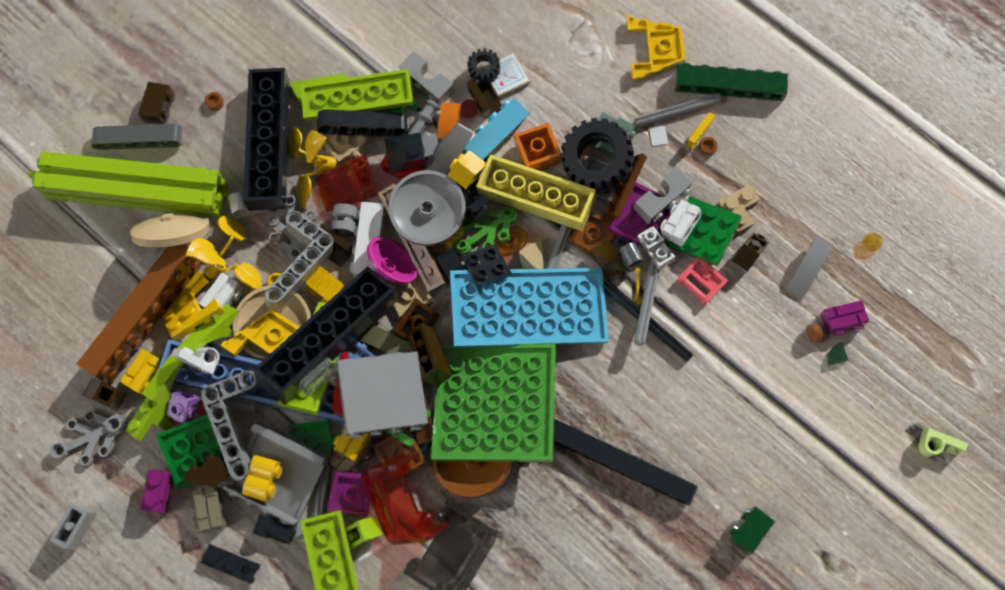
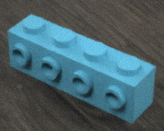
M515 98L511 101L507 99L500 106L502 110L498 114L494 112L487 119L489 123L486 126L482 124L475 131L477 135L472 139L470 138L462 154L465 155L470 150L480 159L484 160L530 113Z

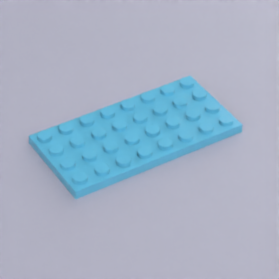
M602 268L510 269L511 276L478 287L468 270L450 271L453 348L498 347L519 344H607L609 342Z

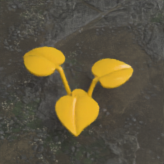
M293 128L287 147L289 157L295 159L298 152L306 155L307 162L313 163L314 161V167L318 169L305 173L304 176L300 175L296 183V198L299 205L306 209L312 187L309 176L323 174V171L333 172L336 168L335 157L317 155L326 140V137L317 131L312 130L308 133L305 142L306 151L301 150V132L297 128Z
M221 216L218 219L219 229L225 235L230 236L219 255L217 251H214L213 244L206 239L197 238L189 245L186 256L207 264L204 268V273L209 278L215 279L220 273L225 274L235 269L233 271L234 275L242 283L254 290L262 287L260 273L248 263H241L240 266L235 264L225 269L226 262L221 257L233 241V238L241 242L246 237L245 228L236 219L229 216Z

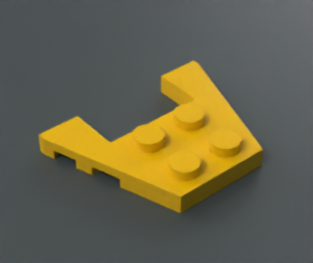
M631 15L626 16L627 33L646 32L649 62L631 63L632 81L640 80L685 62L682 27L659 22V24L649 22V19L644 18L640 20L633 18Z
M201 270L196 272L162 317L171 338L175 341L195 331V326L204 322L206 324L211 321L210 317L213 315H221L225 312L220 302L215 298L201 310L195 294L209 282Z
M270 309L251 322V325L243 331H238L234 337L222 342L221 347L236 357L247 342L250 341L270 354L293 334L299 326L275 310Z

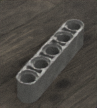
M178 124L98 126L92 130L91 146L97 150L172 148L182 145V126Z

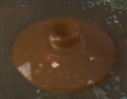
M518 226L510 227V240L507 243H501L498 233L496 234L494 245H497L502 256L513 255L525 247L528 241V234L525 229Z

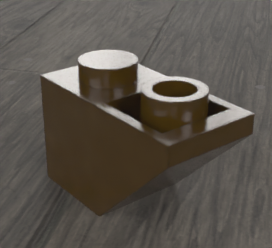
M753 232L732 261L748 272L769 242L766 241L763 235Z
M91 378L82 395L118 411L127 394L100 380Z
M213 453L204 459L205 464L198 467L196 464L187 470L188 475L183 479L185 482L215 487L231 475L222 453L217 456Z

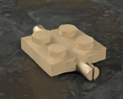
M321 134L326 137L323 146L335 157L339 164L352 156L358 164L364 161L365 158L361 156L359 150L369 143L365 136Z

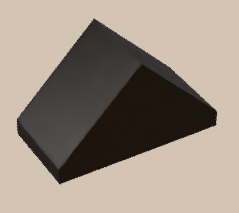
M608 240L591 249L607 280L611 282L626 274L620 253Z

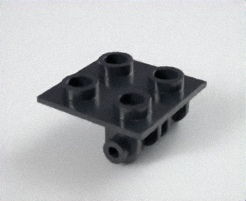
M496 244L461 255L465 263L463 269L469 271L477 287L512 275Z

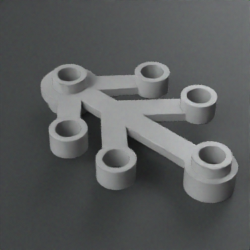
M287 195L286 210L288 213L295 211L299 206L298 200L294 195ZM292 199L293 203L288 204L287 201ZM308 210L305 216L308 218V215L313 214L314 217L310 220L315 222L317 219L316 213L313 210ZM270 215L267 218L269 226L276 228L290 238L291 246L281 240L280 235L276 232L269 235V240L271 244L277 245L287 252V259L293 263L298 256H293L292 254L297 251L300 255L307 246L302 242L299 244L298 239L287 231L286 226L279 221L276 215ZM272 219H276L275 223H270ZM273 237H278L277 241H272Z
M93 410L87 411L84 414V419L87 422H98L105 425L98 429L80 424L75 419H69L66 422L68 430L73 432L79 431L86 435L67 444L61 442L54 443L50 448V454L54 458L63 459L68 455L69 451L88 443L84 454L79 458V463L89 467L93 464L94 459L92 455L99 439L105 434L107 436L103 446H100L98 449V455L103 458L110 457L112 454L111 445L115 436L125 430V419L119 415L106 418L98 415ZM93 413V419L89 420V415ZM72 422H75L74 428L70 427ZM119 422L118 428L114 429V424ZM63 448V453L59 455V450ZM107 448V453L103 455V449ZM88 457L89 461L85 464L84 459Z

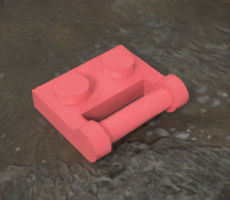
M696 258L677 278L676 282L687 288L705 307L725 286L728 280L707 262ZM689 275L692 276L698 283H700L705 289H707L709 293L705 295L694 284H692L687 279V277Z

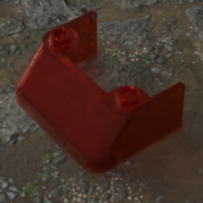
M419 451L395 456L371 466L361 473V480L387 541L392 545L428 542L450 527L448 523L435 524L433 516L425 510L419 511L404 475L410 472V461L420 456Z

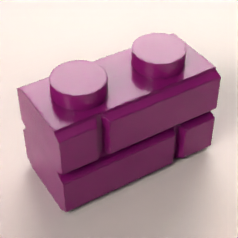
M862 300L824 309L820 313L826 334H834L835 337L845 334L846 330L852 329L853 332L863 330L864 326L869 322Z
M148 469L140 510L167 514L172 489L171 483H173L170 472Z

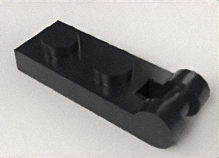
M212 544L208 545L201 564L250 584L254 583V575L261 567L259 563ZM245 565L249 567L246 574L242 573Z

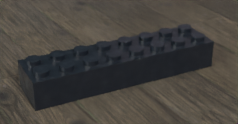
M285 68L248 69L243 197L248 211L286 209L289 78Z
M367 266L253 369L256 381L284 405L288 403L397 301L396 287Z

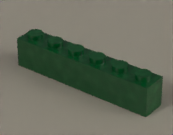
M683 63L677 66L674 92L704 95L719 93L720 96L784 101L788 91V73L780 71L766 72L760 69H732L725 66H698Z

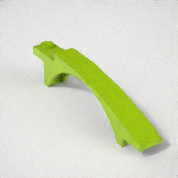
M225 304L223 306L224 313L213 315L210 317L211 321L206 324L203 322L177 349L186 347L195 352L198 348L211 341L231 336L234 331L229 327L240 311ZM170 356L163 363L142 392L147 398L141 404L136 415L125 430L137 440L142 441L152 424L164 430L172 428L170 417L167 415L169 395L175 377L184 365V362L173 356Z

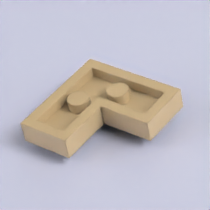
M749 184L719 200L717 204L719 208L742 216V220L735 232L739 234L754 225L745 209L758 203L760 198Z

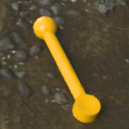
M637 267L635 268L636 297L634 302L639 306L641 304L639 293L642 269Z

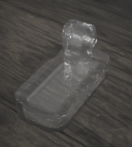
M326 358L300 382V390L306 396H309L326 379L330 381L332 386H339L338 373H335L334 362Z

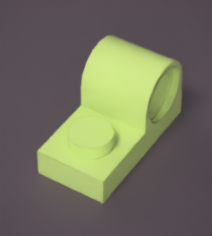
M928 428L921 433L918 449L925 457L940 454L944 448L946 452L957 455L966 451L968 443ZM928 442L934 445V451L930 450Z

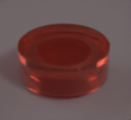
M471 99L464 100L460 106L461 115L467 119L474 118L478 114L477 103Z

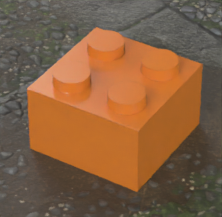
M549 123L514 134V145L522 165L541 171L561 164V151Z

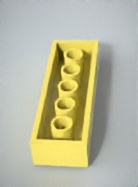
M491 154L476 185L478 196L480 197L485 195L489 200L582 232L596 200V189Z

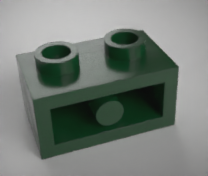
M756 506L751 509L747 507L741 515L743 519L739 525L735 524L729 532L731 537L728 541L748 556L754 553L775 523V520Z

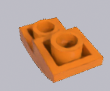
M442 102L437 130L438 139H443L459 122L461 104Z

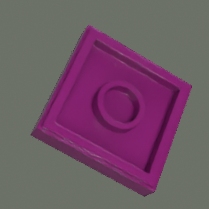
M335 470L326 510L329 512L341 510L343 514L367 517L375 477Z

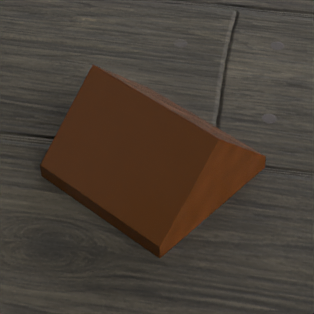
M414 298L394 332L409 341L408 332L420 323L432 328L440 314Z

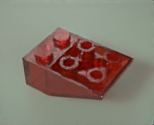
M366 154L348 159L315 178L326 212L332 211L336 204H353L379 195Z

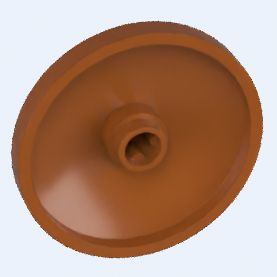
M432 461V465L437 479L446 490L458 497L475 499L487 496L502 486L511 471L512 462Z

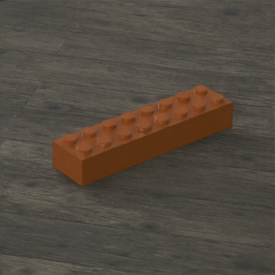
M181 244L169 246L164 250L76 363L78 366L108 385L118 377L120 369L128 364L133 352L141 347L143 339L154 330L156 322L163 317L167 311L166 309L176 300L179 292L186 287L193 274L200 270L202 262L186 256L188 246Z

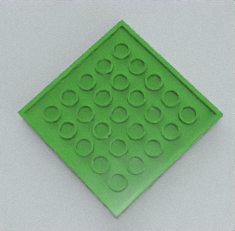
M519 344L471 348H453V345H441L452 377L438 387L436 386L431 460L553 462L556 345Z

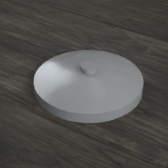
M418 171L404 177L395 186L390 196L389 215L392 225L400 236L416 245L434 246L446 242L458 232L465 218L466 205L460 187L449 176L437 171Z

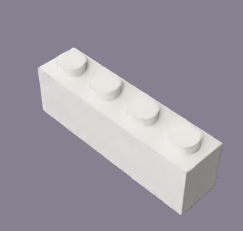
M361 202V208L357 209V219H359L358 226H355V237H357L356 244L354 243L352 247V254L355 256L354 261L350 263V273L353 274L354 278L367 266L374 270L368 259L367 246L373 238L383 237L386 214L383 203Z

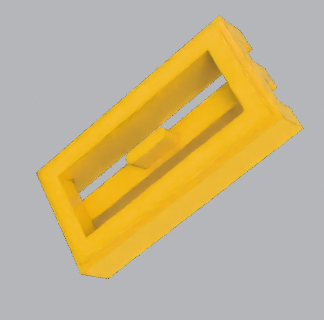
M708 113L688 139L686 145L688 149L693 150L712 125L715 115Z

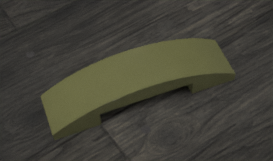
M372 324L356 338V340L386 354L413 352L409 342Z

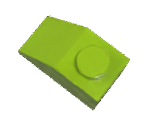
M376 516L359 520L345 528L350 550L372 542L383 535Z

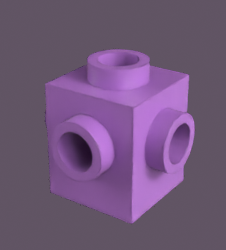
M187 390L172 393L167 415L174 418V421L178 423H185L195 419L198 414L201 397Z

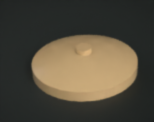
M170 213L140 222L131 229L130 234L132 242L136 245L143 247H169L189 243L205 236L210 231L209 219L203 215Z
M270 286L252 291L240 302L236 309L240 312L233 321L234 335L240 330L243 331L251 325V322L270 310L266 306L265 293ZM296 292L279 310H275L299 327L311 317L306 302ZM273 296V297H271L270 299L275 301V300H278L279 298L276 297V296ZM250 341L243 347V350L248 355L261 361L269 355Z

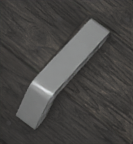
M291 211L287 214L286 229L292 236L305 244L307 248L267 289L265 293L266 306L271 310H279L333 251V237L298 211ZM326 243L328 244V246H322L320 244ZM314 256L316 259L311 260L308 257ZM301 269L304 270V272L297 273L296 270ZM284 283L292 284L289 287L283 286ZM273 296H276V297H278L279 299L274 301V300H271L270 298L273 297Z
M244 371L209 385L201 393L229 474L235 480L247 478L251 460L228 399L260 386V383L256 381L253 371ZM250 374L254 378L252 385L247 383V377ZM231 382L235 384L234 392H230L228 388ZM213 389L217 393V396L214 400L210 397V393ZM219 408H221L224 412V415L221 419L217 416V411ZM226 427H228L231 431L229 437H226L224 434V429ZM232 446H235L238 450L236 456H233L231 453ZM239 465H242L245 469L243 475L238 472Z

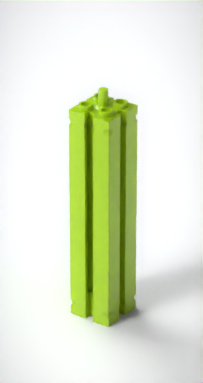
M41 151L40 157L37 159L39 171L30 170L28 173L29 178H32L33 187L48 200L166 213H191L205 217L212 216L214 218L222 216L224 206L222 202L226 196L228 186L219 170L214 169L207 170L204 168L49 153Z

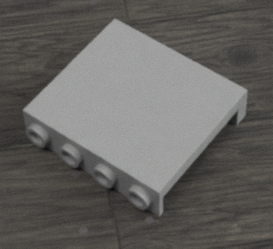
M417 352L338 360L334 364L335 372H338L346 429L344 436H350V439L362 438V434L370 433L371 436L383 435V431H390L391 434L403 432V429L410 428V431L422 430V426L428 424Z
M262 422L254 423L251 429L254 433L246 447L250 460L252 461L254 455L282 462V474L275 482V496L268 502L242 495L246 478L242 480L232 478L229 485L224 486L223 489L228 491V495L237 499L240 497L245 500L247 505L263 509L262 512L264 514L280 518V522L288 526L295 525L300 522L330 457ZM239 465L238 472L241 475L244 474L245 469L242 465Z

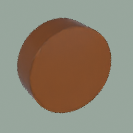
M211 92L205 97V104L209 110L218 111L224 106V99L220 93Z
M712 137L703 138L698 146L699 152L704 156L714 155L718 148L717 141Z
M817 323L807 326L809 340L813 344L821 342L823 340L821 327Z

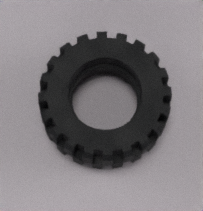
M597 117L591 118V122L581 121V126L579 127L576 125L572 127L573 132L566 134V143H562L561 149L563 152L560 153L563 162L562 166L572 182L596 189V194H599L600 190L607 193L610 192L609 188L614 187V189L620 187L619 183L621 181L624 183L628 179L627 174H631L633 170L632 164L635 161L632 142L623 127H619L615 121L610 123L607 118H602L601 121H598ZM602 141L614 147L615 157L606 168L594 171L584 168L581 164V154L588 145Z

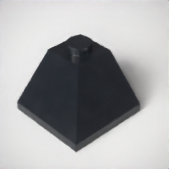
M421 132L384 138L389 174L426 168Z

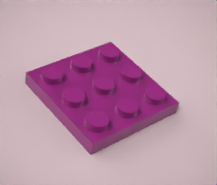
M635 183L620 218L612 220L608 231L624 237L643 248L637 235L654 226L662 236L661 224L665 219L668 220L671 210L666 209L660 220L657 222L652 221L648 225L633 209L635 202L648 191L656 197L665 196Z

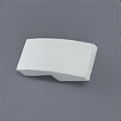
M654 226L637 235L643 248L659 270L675 261L674 254L664 244V238Z

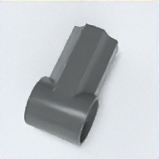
M629 243L619 250L622 255L624 268L628 272L635 270L636 265L643 261L635 243Z

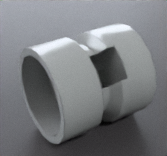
M341 203L334 205L332 216L335 219L331 222L330 230L338 236H354L356 226L354 221L357 220L358 208L350 204Z

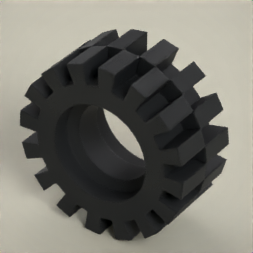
M483 48L482 52L480 49H477V53L473 51L472 56L468 57V73L475 82L478 80L479 84H482V81L488 84V80H490L492 83L494 82L493 78L497 79L498 74L500 75L499 56L497 57V53H493L491 49L488 52L486 48ZM480 62H489L491 67L489 70L480 71L477 65Z

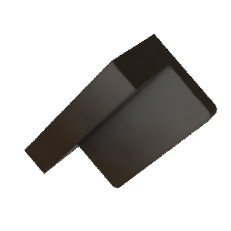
M474 79L467 81V89L484 119L491 116L494 112L497 113L502 110L500 108L501 103L489 82L485 84L482 81V84H476Z
M321 224L320 227L333 237V251L327 259L338 267H342L351 256L353 246ZM326 243L320 244L322 246H328V244Z

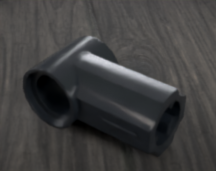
M259 514L252 533L290 545L294 539L296 528L280 523L274 518Z

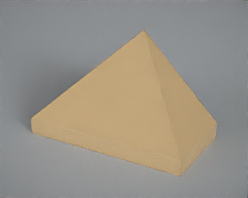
M543 238L524 240L519 251L523 269H544Z

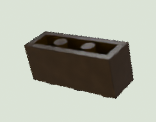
M420 323L408 332L407 336L412 350L418 354L422 380L438 387L452 377L436 330Z

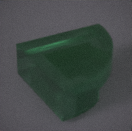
M842 342L833 346L827 356L828 366L848 361Z

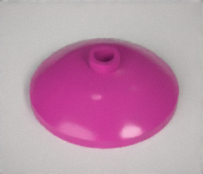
M375 237L369 242L367 246L368 259L380 276L392 283L403 285L411 283L416 278L417 269L408 251L401 244L387 237Z

